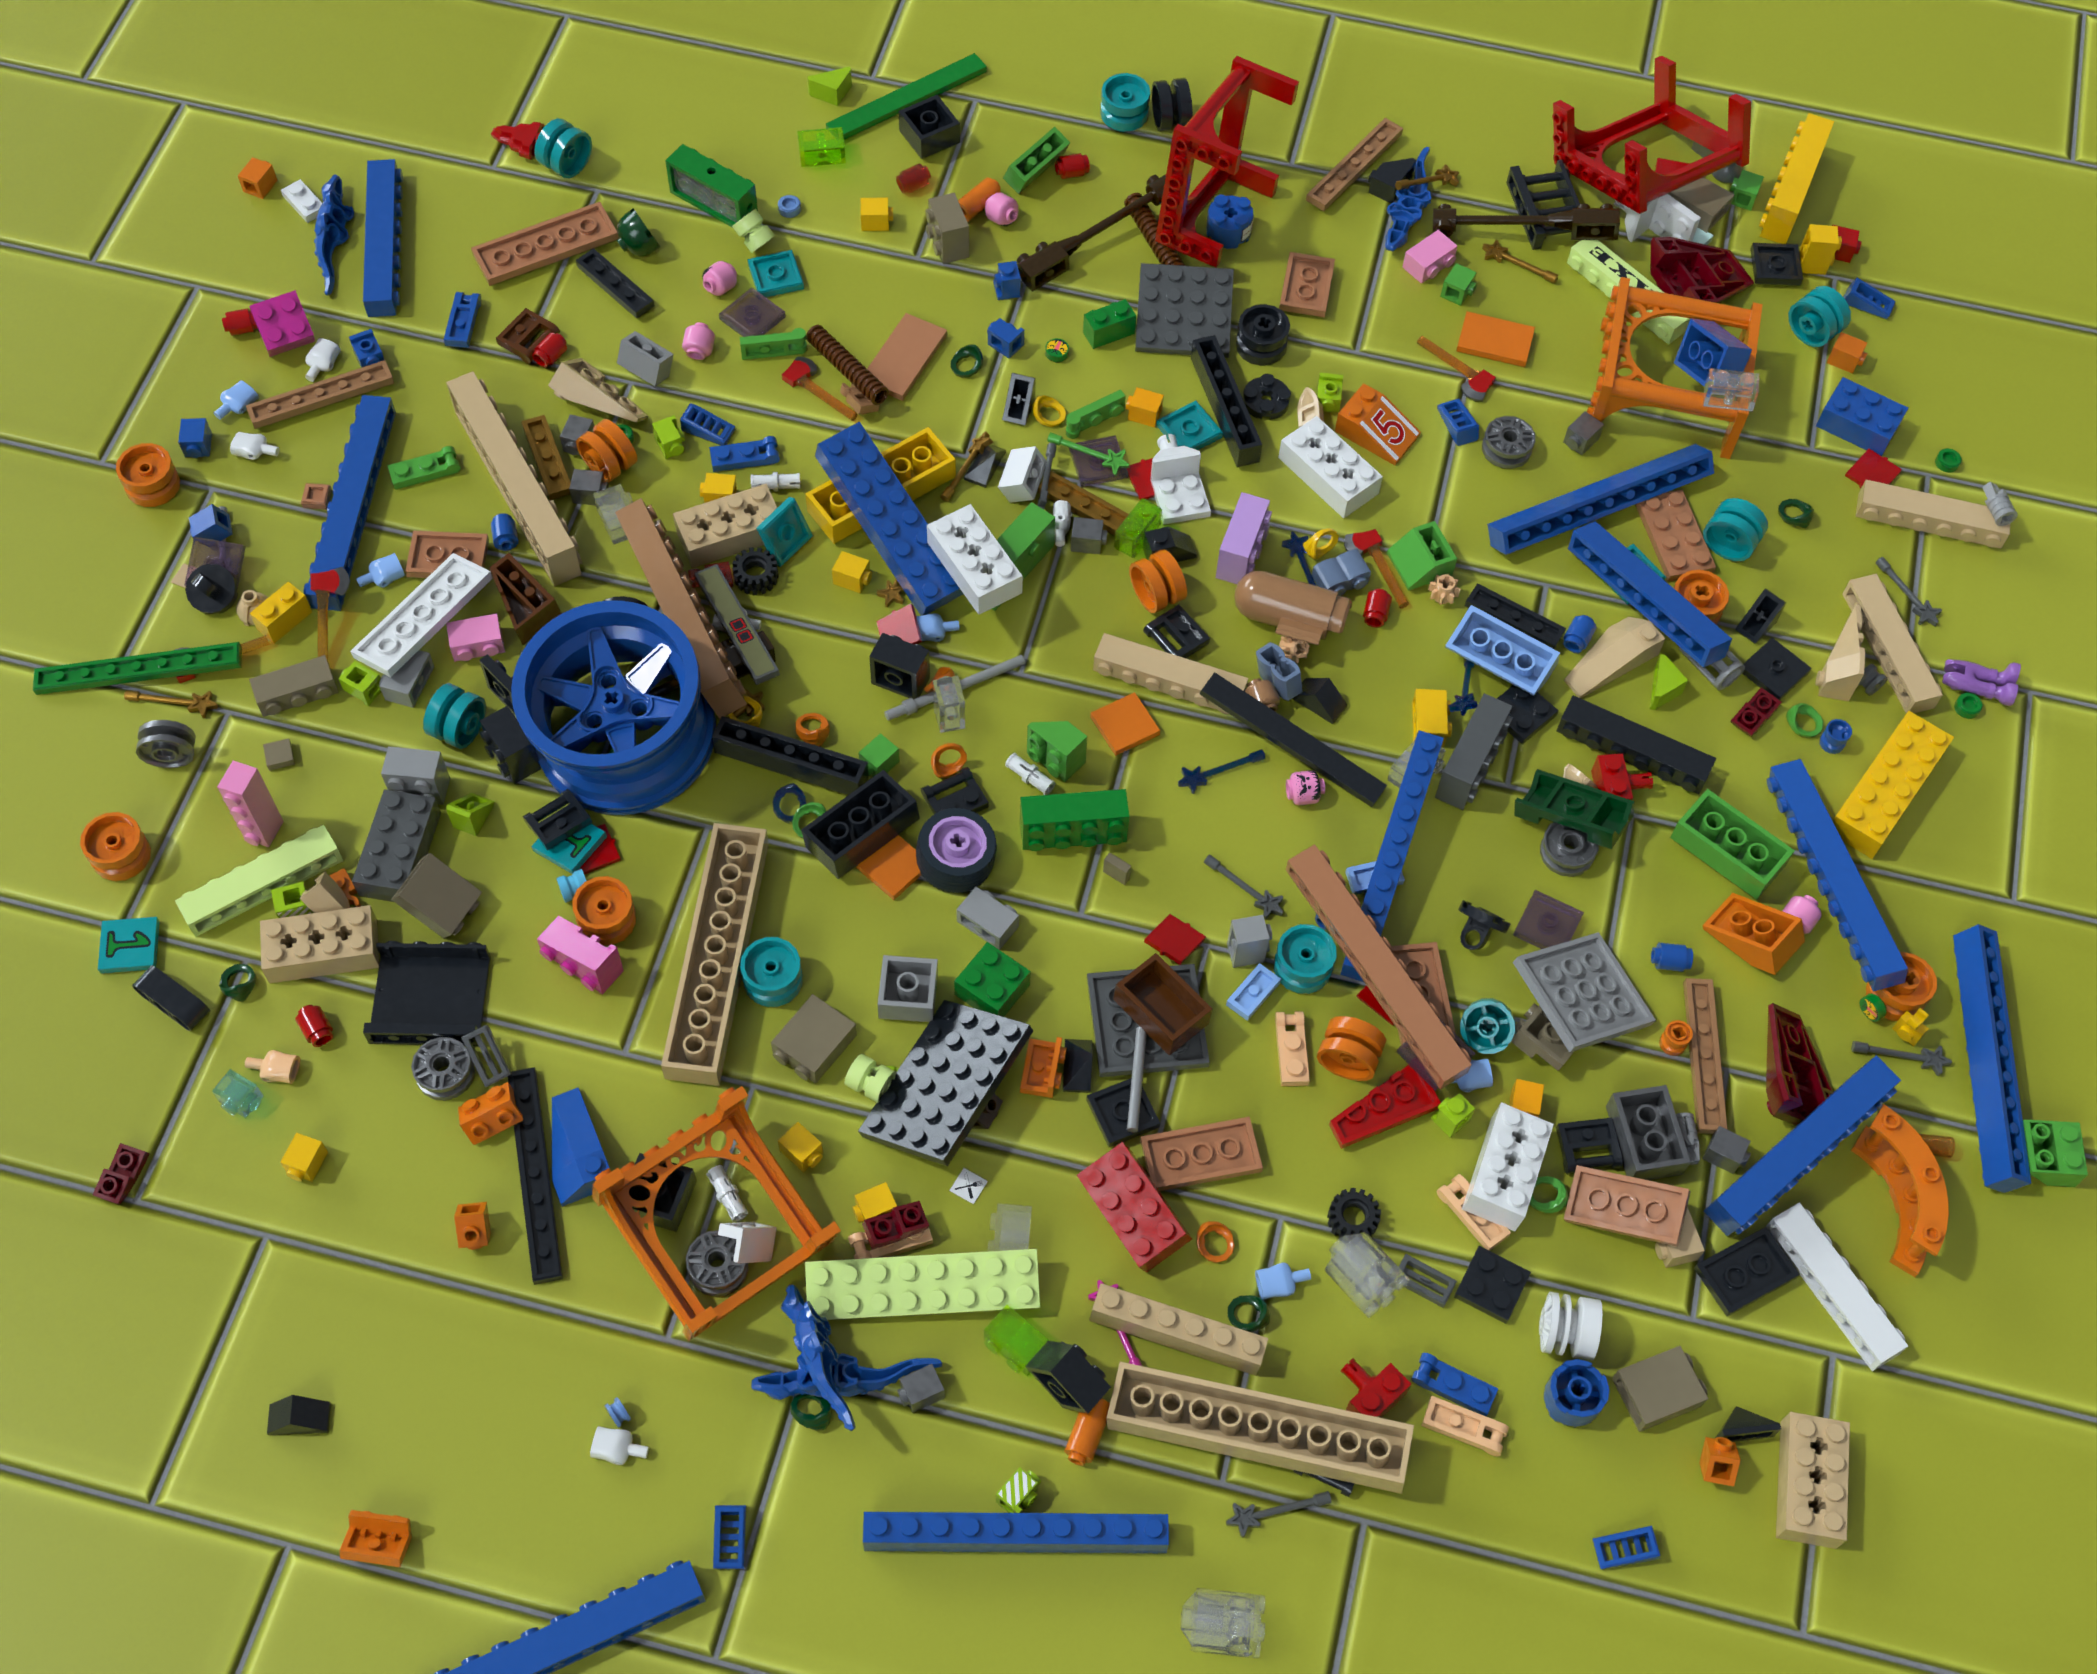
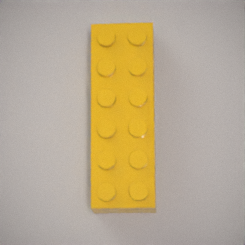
M1808 113L1805 122L1800 121L1796 134L1800 136H1794L1789 149L1791 151H1788L1783 164L1787 167L1782 166L1777 179L1781 183H1775L1771 193L1775 198H1769L1765 211L1769 213H1764L1759 226L1763 227L1759 237L1780 244L1787 243L1835 121Z
M929 427L881 452L912 501L956 476V459ZM831 480L805 493L807 512L833 544L862 529Z
M1908 711L1833 819V823L1843 842L1873 859L1954 739V736L1913 712Z

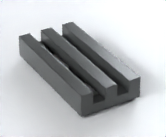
M484 1025L461 1037L485 1087H489L512 1075L489 1025ZM482 1033H484L500 1065L502 1073H499L481 1037ZM475 1037L494 1077L489 1078L470 1039Z
M1405 1254L1392 1281L1444 1308L1457 1282L1455 1279L1408 1254ZM1409 1265L1419 1270L1420 1272L1434 1278L1435 1280L1447 1285V1289L1432 1282L1430 1279L1424 1277L1423 1275L1415 1273L1414 1271L1406 1268L1405 1266ZM1403 1275L1415 1280L1416 1282L1404 1277ZM1418 1283H1420V1284H1422V1285H1424V1286L1430 1288L1431 1290H1433V1291H1435V1292H1437V1293L1443 1295V1297L1440 1296V1295H1438V1294H1436V1293H1434V1292H1432L1431 1290H1429V1289H1427V1288H1425V1287L1419 1285Z

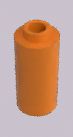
M985 178L958 200L967 222L985 209V203L990 196L995 193H1001V187L995 179Z
M1101 1398L1088 1414L1078 1413L1064 1450L1069 1456L1068 1460L1080 1466H1084L1085 1463H1092L1107 1423V1414L1110 1406L1108 1401Z

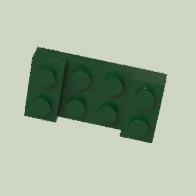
M1537 769L1531 788L1523 799L1517 798L1515 800L1514 816L1539 824L1542 818L1588 833L1587 841L1612 849L1634 817L1635 801Z

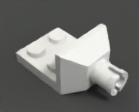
M1669 194L1648 202L1647 211L1641 214L1618 201L1614 203L1616 207L1621 208L1626 213L1624 222L1627 237L1631 243L1647 229L1652 230L1660 237H1674L1692 242L1701 219L1700 216Z
M1168 434L1169 443L1166 435L1161 436L1157 440L1160 451L1152 459L1150 480L1163 525L1210 517L1211 509L1199 475L1200 451L1186 446L1178 447L1176 437L1173 434Z

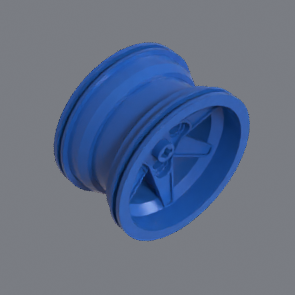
M599 601L573 608L543 626L528 642L518 659L511 686L512 704L516 718L525 736L535 747L538 762L548 781L559 794L569 789L584 809L608 815H628L645 812L664 805L679 796L691 786L704 770L714 747L712 735L716 729L715 712L701 693L700 669L691 643L684 632L671 619L659 611L645 605L627 601ZM640 662L624 677L617 663ZM591 672L592 685L576 682ZM671 674L680 684V702L648 694L656 684ZM555 706L570 707L579 712L555 735L552 734L551 714ZM641 712H646L642 716H637ZM597 724H601L598 728H592ZM653 725L663 726L651 738L636 746V729L647 730ZM609 739L614 753L610 754L580 753L592 741L600 743Z

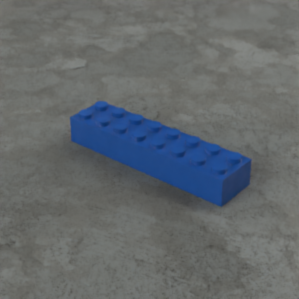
M858 422L818 443L815 453L816 459L920 616L927 615L963 595L961 589L927 543L928 523L862 424Z
M1876 1055L1703 1210L1704 1213L1726 1236H1729L1734 1231L1738 1235L1758 1220V1217L1763 1212L1771 1208L1778 1201L1777 1198H1780L1784 1193L1793 1188L1800 1178L1819 1164L1818 1162L1830 1154L1844 1138L1852 1134L1859 1124L1868 1119L1878 1110L1880 1105L1889 1100L1897 1092L1894 1087L1901 1079Z

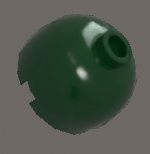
M634 208L620 218L617 224V232L620 238L617 242L624 252L629 250L636 256H647L660 248V245Z

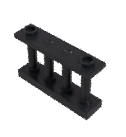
M1562 159L1557 160L1553 173L1525 176L1524 174L1522 175L1519 166L1510 167L1506 183L1519 215H1549L1572 210V208H1577L1580 205L1570 181L1569 170L1565 168ZM1556 182L1558 189L1532 193L1528 190L1527 185ZM1562 198L1565 204L1562 207L1539 210L1535 207L1534 202ZM1523 225L1532 250L1541 249L1543 241L1547 236L1571 233L1570 230L1551 226Z

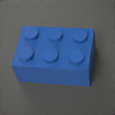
M1690 318L1674 364L1710 392L1735 394L1752 349L1714 321Z
M1843 377L1824 407L1816 427L1864 450L1869 448L1882 456L1899 428L1908 407Z

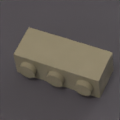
M325 655L249 679L256 703L263 717L275 715L281 711L300 707L306 703L325 699L339 693Z

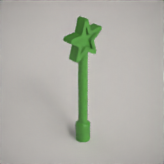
M1050 433L1047 441L1058 446L1064 445L1105 460L1102 466L1112 467L1114 476H1117L1120 468L1130 467L1129 463L1123 460L1126 454L1125 449L1117 454L1108 449L1109 455L1065 440L1062 436Z

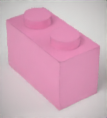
M1437 230L1406 251L1402 268L1422 284L1429 278H1434L1439 271L1445 267H1450L1455 262L1458 246L1441 231Z
M497 613L446 623L450 650L454 662L468 661L472 658L486 656L487 654L494 656L505 652L501 625Z

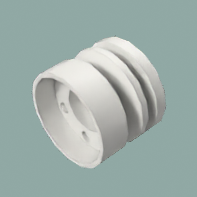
M1549 1291L1539 1322L1541 1352L1550 1354L1555 1344V1353L1562 1356L1569 1343L1572 1357L1593 1361L1598 1350L1602 1329L1603 1313L1601 1300L1579 1297L1573 1309L1570 1295L1564 1294L1560 1301L1559 1293Z

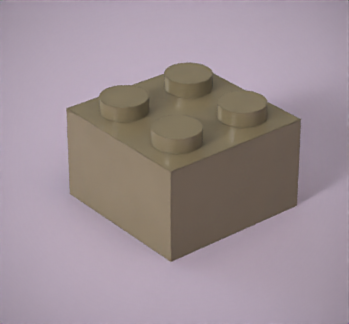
M955 192L928 199V209L925 210L929 225H926V232L928 238L933 239L935 255L940 256L943 264L969 258V225Z

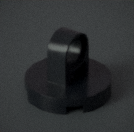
M206 564L199 566L190 574L186 582L185 591L188 601L197 610L204 614H220L227 611L235 603L238 596L236 592V584L238 583L231 571L217 564Z
M1462 900L1458 908L1460 912L1469 916L1461 932L1460 940L1462 945L1470 950H1480L1483 948L1493 929L1507 933L1511 925L1510 922L1505 921V919L1481 907L1476 908L1472 906V903ZM1476 930L1479 932L1481 939L1477 945L1471 946L1467 941V935L1469 932Z

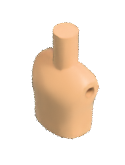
M276 1050L269 1051L264 1059L247 1057L245 1060V1068L260 1070L259 1076L265 1082L292 1084L300 1066V1057L298 1055L285 1054Z

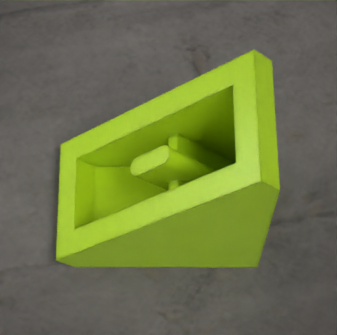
M850 66L807 76L809 95L836 106L840 104L852 87Z
M1660 654L1654 667L1650 709L1656 710L1681 695L1688 682L1687 678L1664 654Z
M470 793L447 804L446 811L453 828L477 836L493 809L495 801Z

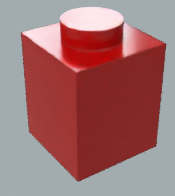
M1838 226V236H1841L1842 242L1840 249L1835 252V260L1850 263L1853 255H1858L1862 241L1858 240L1859 230Z

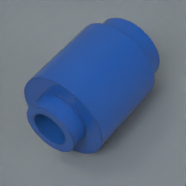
M505 513L494 516L491 522L494 546L503 551L515 548L518 545L515 520Z
M1586 615L1575 616L1564 635V647L1573 653H1580L1586 649L1597 629L1594 620Z
M1659 942L1657 947L1652 948L1651 963H1655L1656 969L1681 972L1685 969L1690 970L1693 963L1692 948H1687L1686 945Z

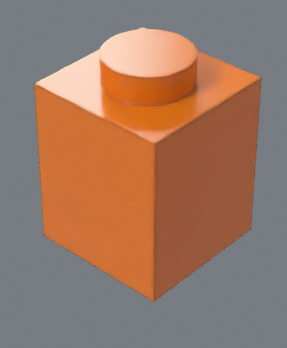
M253 157L238 175L243 192L261 199L267 195L278 181L272 164Z
M1841 332L1826 363L1853 374L1856 366H1862L1868 354L1863 352L1868 342Z

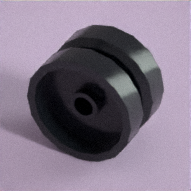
M1173 79L1170 85L1166 80L1153 82L1151 100L1157 130L1159 132L1170 131L1173 124L1175 126L1178 124L1185 126L1193 116L1192 98L1187 79Z
M1267 304L1254 305L1247 308L1240 315L1238 323L1237 352L1244 360L1255 365H1272L1280 361L1285 355L1290 331V322L1287 315L1279 308Z

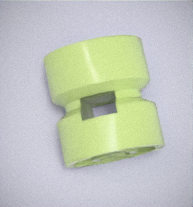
M756 209L732 226L739 237L745 238L744 244L751 253L775 236L768 225L762 224L763 218Z
M860 1054L850 1066L844 1084L857 1092L864 1090L866 1097L879 1103V1098L888 1090L891 1080L895 1079L896 1072L882 1064L877 1067L875 1060Z

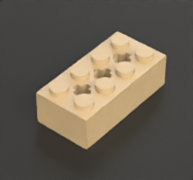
M763 484L673 513L675 529L691 567L695 568L741 553L744 549L747 551L751 547L756 548L764 545L756 527L775 511L777 506L767 484Z
M370 905L260 921L261 969L269 983L379 968V952L376 948V943H378L377 918Z
M1790 1412L1780 1422L1776 1538L1837 1549L1847 1541L1850 1422Z

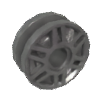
M1514 416L1496 418L1489 423L1485 431V437L1482 441V452L1485 458L1495 466L1507 469L1521 467L1528 462L1532 454V448L1535 444V432L1526 421Z
M153 720L139 727L137 737L139 741L137 742L136 754L143 762L155 767L178 768L189 764L193 760V747L196 735L187 725L170 720Z
M1553 822L1547 828L1541 841L1540 855L1543 863L1551 871L1562 876L1572 877L1581 875L1590 868L1598 852L1599 845L1587 841L1588 833ZM1565 845H1570L1574 849H1569Z
M447 1037L432 1039L420 1046L413 1056L411 1065L418 1087L424 1095L434 1100L446 1101L460 1096L467 1091L473 1082L475 1074L473 1061L463 1043ZM449 1066L445 1071H438L441 1067Z
M719 1230L709 1231L697 1237L689 1246L686 1255L687 1271L694 1287L703 1294L714 1297L725 1296L736 1291L743 1284L748 1273V1263L739 1264L733 1261L737 1239L718 1235ZM720 1259L724 1261L720 1267L711 1266V1263L715 1260Z

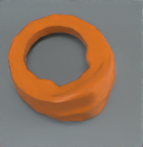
M950 667L939 668L931 683L924 687V691L930 693L954 683V671Z
M804 714L795 723L797 735L806 743L820 747L828 738L830 726L827 719L821 714ZM808 719H816L821 722L820 728L812 731L803 728L801 724Z
M947 743L939 746L931 756V766L938 778H947L956 774L967 761V753L961 745L956 743ZM953 749L961 754L960 758L954 763L945 765L939 761L940 755L946 750Z
M1208 1221L1203 1223L1197 1232L1196 1244L1198 1251L1208 1261L1214 1263L1223 1262L1232 1255L1235 1246L1233 1236L1224 1224L1217 1221ZM1213 1231L1222 1235L1227 1243L1226 1252L1220 1256L1209 1254L1205 1247L1204 1236Z

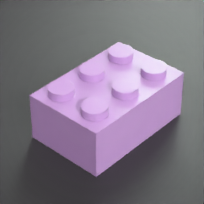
M1241 492L1219 550L1216 571L1217 579L1238 584L1244 575L1254 571L1255 559L1260 557L1263 547L1261 543L1263 540H1266L1270 528L1268 526L1272 516V511H1269L1270 500Z

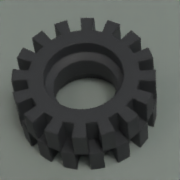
M751 547L748 553L744 549L741 551L742 556L737 554L735 556L736 561L733 560L732 570L734 582L738 585L740 591L744 589L748 595L750 591H753V595H757V591L765 594L766 588L771 591L773 585L776 586L779 576L777 561L773 554L770 555V551L766 549L763 553L762 548L758 547L757 551H754L753 547ZM752 567H762L765 569V572L757 576L746 574V571Z
M1351 1188L1350 1192H1347L1345 1189L1341 1191L1340 1195L1337 1194L1334 1197L1327 1218H1329L1328 1226L1332 1227L1331 1232L1333 1235L1338 1233L1339 1240L1343 1241L1346 1238L1349 1244L1357 1240V1244L1363 1242V1239L1367 1241L1371 1238L1372 1234L1374 1235L1380 1222L1381 1209H1378L1379 1203L1377 1200L1372 1201L1374 1196L1371 1193L1366 1196L1364 1195L1365 1190L1360 1189L1358 1193L1356 1188ZM1348 1207L1359 1208L1364 1213V1222L1359 1225L1349 1224L1344 1219V1210Z

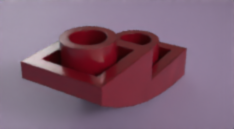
M1761 687L1730 722L1752 737L1776 712L1782 702Z
M120 1143L109 1170L103 1169L93 1196L121 1205L137 1181L150 1153Z
M920 1200L893 1207L891 1213L865 1219L862 1224L872 1250L901 1241L929 1228V1223Z

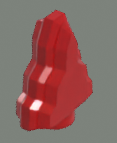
M533 122L531 124L521 123L515 127L497 126L493 128L491 136L498 142L509 145L512 151L519 152V156L533 160L535 157L536 141L545 125L540 122Z

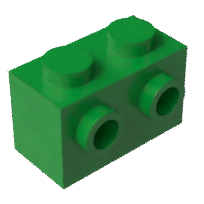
M1126 299L1113 302L1097 310H1091L1084 314L1083 334L1093 349L1135 334L1136 314Z

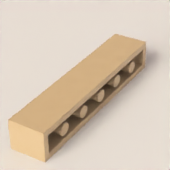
M1865 480L1858 494L1855 517L1887 523L1892 526L1905 527L1915 531H1923L2000 549L2010 535L2011 523L2005 526L1996 525L1995 519L1985 505Z
M1877 574L1850 580L1842 595L1851 611L1855 604L1861 605V630L1886 677H1888V681L1906 713L1908 711L1918 713L1934 709L1943 696L1941 687L1935 682L1929 665L1923 660L1919 647L1910 636L1906 623L1902 621L1898 614L1897 606L1891 601L1885 584L1880 581Z
M1106 633L1103 634L1094 656L1093 671L1103 676L1122 679L1126 683H1134L1144 686L1151 691L1169 694L1176 699L1182 698L1199 706L1217 709L1224 714L1229 713L1200 695L1202 688L1213 673H1217L1243 691L1247 688L1248 684L1247 677Z
M1102 1283L1100 1284L1089 1319L1091 1322L1255 1376L1261 1366L1268 1342L1266 1337Z

